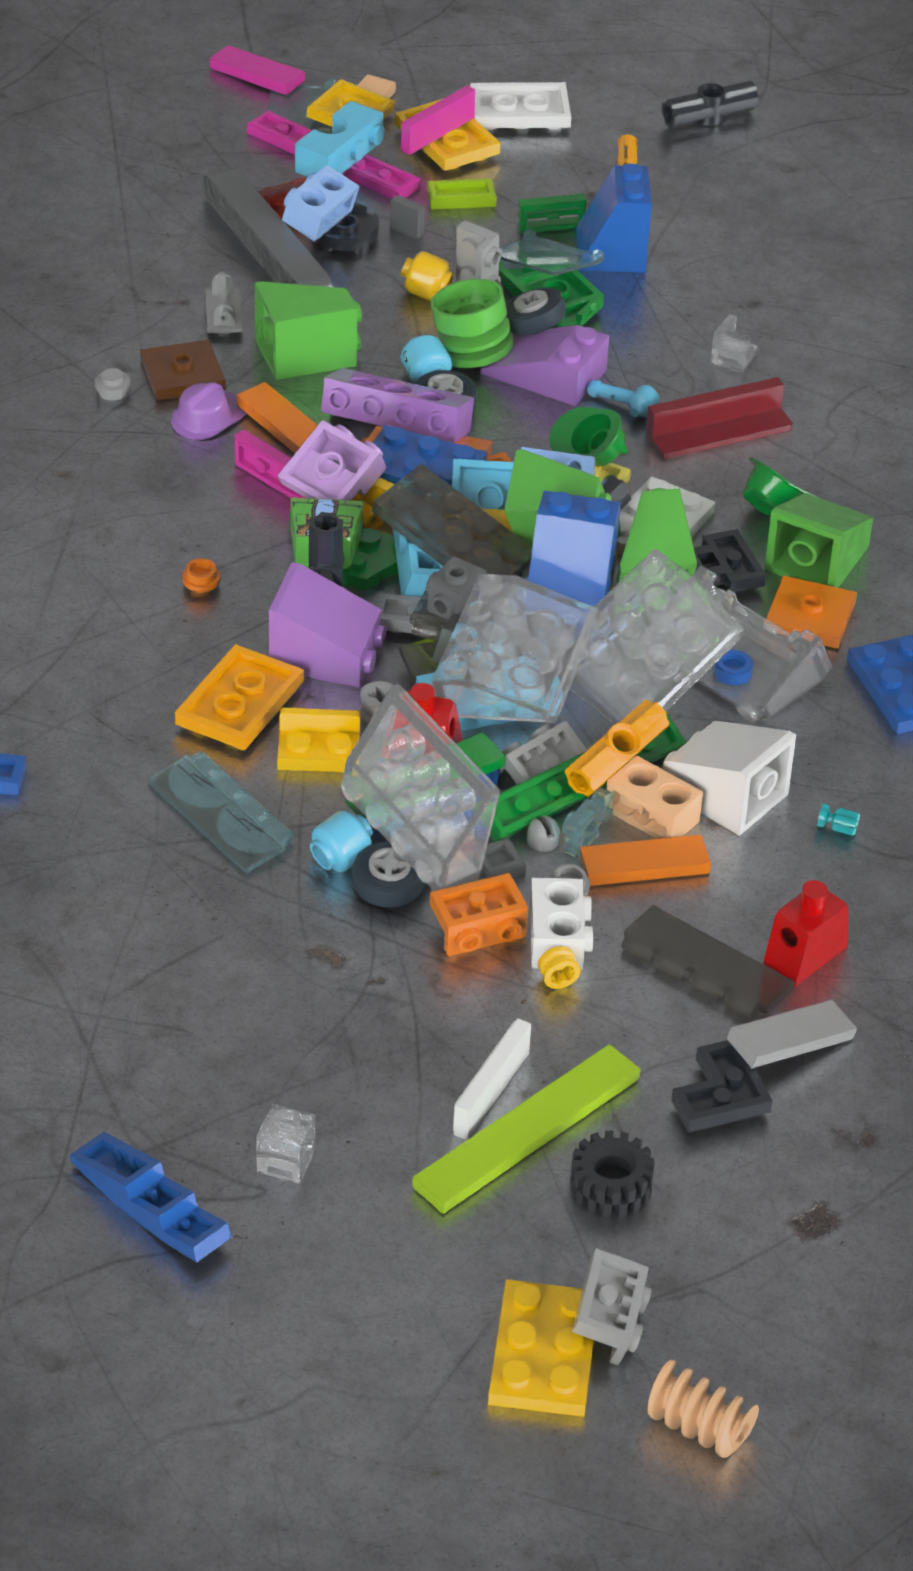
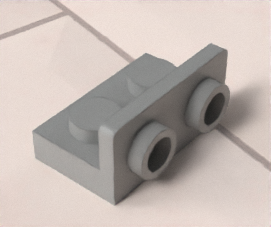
M463 220L457 226L456 282L468 279H488L500 285L499 261L501 249H499V233Z
M566 720L553 728L548 723L531 734L529 737L530 741L524 745L516 741L502 751L506 756L505 766L498 770H500V776L508 772L515 783L520 784L587 751V749Z
M595 1248L589 1261L572 1332L612 1346L609 1363L618 1366L626 1351L635 1352L642 1335L643 1325L636 1322L638 1314H644L651 1295V1288L645 1286L649 1267Z

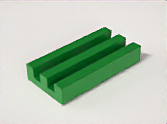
M582 193L519 199L520 211H518L519 222H517V229L520 234L576 229L586 212V197ZM578 215L577 217L560 218V216ZM547 218L545 220L528 221V219Z

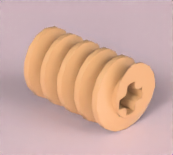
M669 1360L658 1373L652 1386L648 1402V1415L653 1420H661L665 1417V1424L671 1430L681 1427L684 1437L693 1439L698 1436V1442L702 1447L711 1448L715 1445V1451L718 1456L722 1458L730 1456L750 1434L758 1417V1405H753L743 1414L741 1412L742 1396L737 1395L727 1405L724 1403L725 1387H718L710 1396L707 1394L709 1378L702 1377L695 1386L690 1385L693 1374L692 1369L685 1368L676 1377L674 1376L676 1360Z

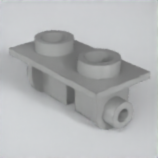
M219 272L212 279V290H205L207 333L228 334L231 332H242L240 289H233V280L230 275L225 272Z

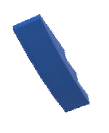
M103 1132L69 1155L71 1163L132 1219L193 1261H200L232 1238L228 1222L198 1207L195 1193L165 1177L159 1160L114 1136Z

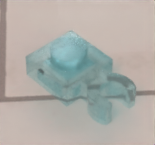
M600 787L596 790L591 800L586 799L576 812L571 811L567 815L562 826V833L565 834L564 853L579 858L580 847L589 846L599 835L601 823L607 822L613 814V809L608 807V805L614 799L615 793Z

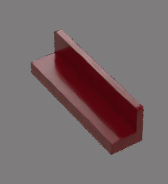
M778 377L650 405L648 406L646 436L661 457L669 459L791 431L793 422L781 408L784 384Z

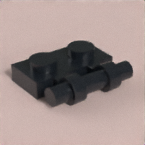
M738 529L703 535L702 546L693 547L697 561L693 585L707 599L712 600L719 595V589L716 585L724 584L729 593L765 586L766 574ZM709 563L713 565V567L705 568L704 564Z

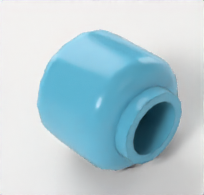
M421 335L412 338L403 348L400 355L401 364L414 384L419 377L428 372L451 370L452 368L451 357L443 343L432 335Z
M340 810L312 830V843H310L309 848L314 859L322 868L345 872L353 866L357 854L367 846L372 845L370 836L373 834V831L363 816L359 814L355 816L348 811Z

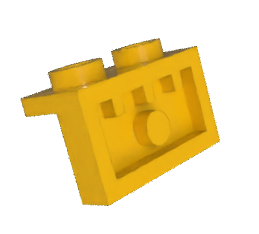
M281 708L277 770L358 773L360 711Z

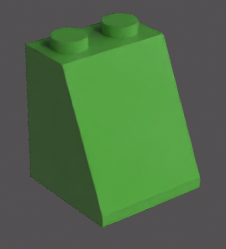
M264 281L255 282V341L275 380L357 366V352L361 351V339L357 331V323L362 321V313L358 301H353L347 288Z
M524 449L516 450L504 512L524 557L532 555L536 516L543 491L565 492L571 495L590 498L598 497L611 501V496L609 493H605L599 477ZM619 519L618 537H617V539H618L619 536H620V529H621V528H620V519Z
M656 488L651 491H642L618 570L611 603L612 614L687 607L697 561L680 488Z
M807 493L778 505L771 511L764 571L781 577L784 575L839 588L869 547L873 517Z

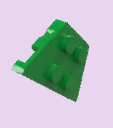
M567 260L549 262L524 261V268L506 269L503 262H499L501 284L515 297L521 293L539 288H553L560 292L566 307V313L564 318L551 328L574 325L583 326L603 307L604 294Z
M291 510L289 511V527H290V528H291ZM363 527V535L351 566L343 568V585L367 591L379 584L383 578L397 574L398 566L394 535ZM291 535L292 551L294 552L293 542H292V535Z

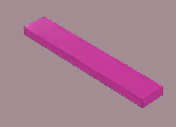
M269 110L247 123L248 134L294 155L295 143L312 131ZM367 154L342 174L351 181L391 199L396 195L407 198L420 189V178Z

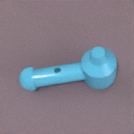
M592 380L587 386V392L593 398L602 397L628 404L630 414L633 417H646L648 406L659 404L660 400L657 391L648 385H641L635 391L604 384L601 380Z

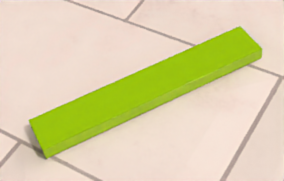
M608 1044L413 1176L412 1187L444 1214L639 1080L640 1068Z

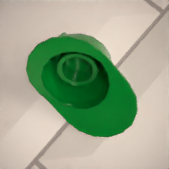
M577 407L567 411L556 421L549 435V444L553 451L595 457V466L597 467L606 466L617 456H626L628 453V449L625 446V433L621 428V417L616 411L610 409Z
M752 457L749 458L754 467L746 482L743 497L761 513L771 516V511L774 507L804 493L815 496L792 485L759 460Z

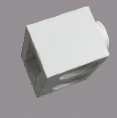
M532 878L530 896L532 968L538 969V960L547 950L553 947L564 946L572 950L575 960H577L580 968L583 969L584 952H592L593 927L585 926V922L591 921V896H583V879Z

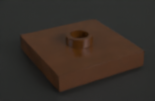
M209 339L140 349V360L156 400L179 398L186 388L198 383L215 382L221 385L223 390H226V379Z

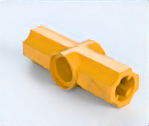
M645 699L624 719L613 725L600 740L565 770L568 785L577 794L581 793L587 797L591 796L669 726L670 723L666 716L667 712L658 702H650Z

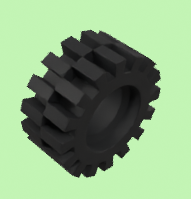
M613 1130L605 1131V1138H601L599 1133L596 1132L591 1134L590 1142L585 1138L579 1142V1149L575 1148L573 1152L570 1183L572 1195H577V1202L581 1206L589 1202V1212L595 1214L597 1209L601 1208L603 1209L604 1217H611V1210H617L618 1216L622 1217L627 1216V1207L635 1213L640 1210L641 1203L644 1205L647 1203L649 1194L652 1191L655 1163L654 1158H651L649 1147L642 1148V1140L635 1137L630 1142L628 1141L629 1133L622 1131L620 1138L613 1137ZM614 1168L625 1172L628 1176L621 1179H608L600 1176L596 1171Z

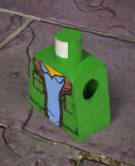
M291 498V535L295 562L303 566H309V519L319 515L321 512L335 513L338 518L343 519V552L345 556L343 568L350 567L363 535V501Z

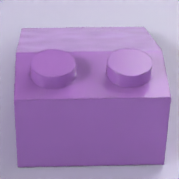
M579 325L550 328L530 335L512 334L513 348L509 354L497 362L483 366L481 374L576 406L587 394L589 382L599 380L607 370L609 335Z

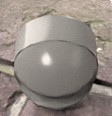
M542 816L539 820L537 818L532 820L527 830V844L529 847L538 852L555 850L560 843L558 823L549 816Z

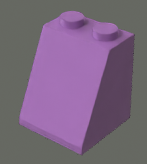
M291 562L269 608V657L304 669V677L360 688L365 674H371L374 669L376 649H382L385 643L386 626L381 625V609L302 564Z

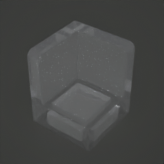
M729 314L713 334L710 363L743 373L758 354L759 346L751 343L750 336L735 332L737 316Z

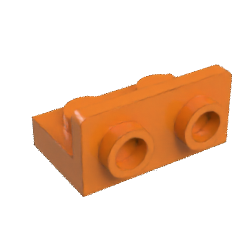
M510 873L430 892V906L445 933L444 950L448 956L471 952L504 942H511L526 936L528 906Z

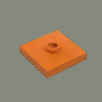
M783 575L765 620L764 632L839 649L856 603L857 592Z

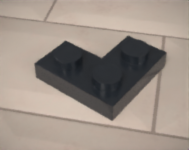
M728 1040L697 1047L696 1061L707 1079L706 1081L672 1090L671 1101L688 1133L770 1113L773 1102L756 1069L751 1068Z

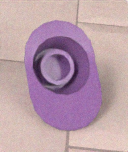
M215 382L198 383L186 388L181 394L179 406L172 413L171 425L173 430L182 437L202 440L219 434L225 428L240 421L247 413L236 405V394L224 391L223 387Z

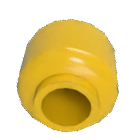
M421 251L414 259L410 257L406 259L400 276L405 278V290L407 292L431 301L436 292L452 283L454 273L450 271V264L447 260L426 251Z

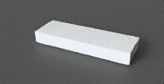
M518 1018L516 1021H513L455 1102L453 1121L455 1136L464 1140H468L527 1058L530 1048L531 1023Z

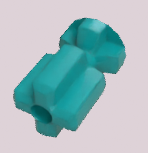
M823 803L817 827L823 828L829 822L832 823L833 831L854 836L859 825L860 813L840 807L835 813H831L829 804Z

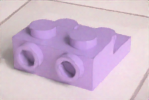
M322 420L278 474V478L281 484L305 498L351 501L358 492L365 496L387 467L382 458L383 452L370 441L363 443L357 440L344 426L337 424L335 427Z

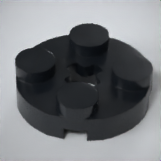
M354 203L353 209L348 215L316 240L317 247L322 251L341 250L352 251L358 254L368 252L370 244L379 235L378 215L374 212L372 216L367 213L366 206Z

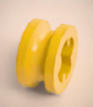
M553 947L543 953L538 960L537 967L541 975H543V980L552 989H561L573 984L581 973V968L577 960H575V955L568 947Z

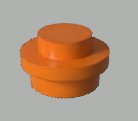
M197 558L191 560L186 565V569L182 573V582L185 587L192 591L205 593L219 585L220 571L216 568V564L213 561Z

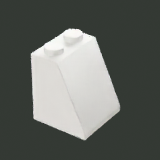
M713 721L702 731L695 732L690 740L680 749L669 753L663 762L662 769L703 791L701 814L740 836L788 795L796 734L787 730Z

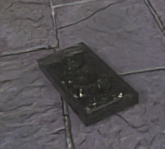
M423 464L417 466L373 503L371 512L442 566L455 556L487 570L485 599L488 601L530 566L532 547Z

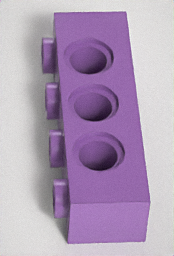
M340 368L324 378L321 412L383 427L385 425L400 427L410 432L434 436L438 439L455 443L470 433L474 397Z

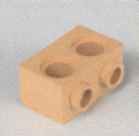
M635 756L607 781L605 811L655 839L681 837L700 822L703 791L643 758Z

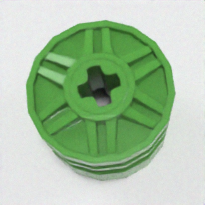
M488 279L462 280L445 286L432 297L431 310L435 327L439 330L438 339L443 343L451 357L452 366L457 368L487 366L509 354L513 348V338L509 319L505 317L507 309L503 288L497 282Z

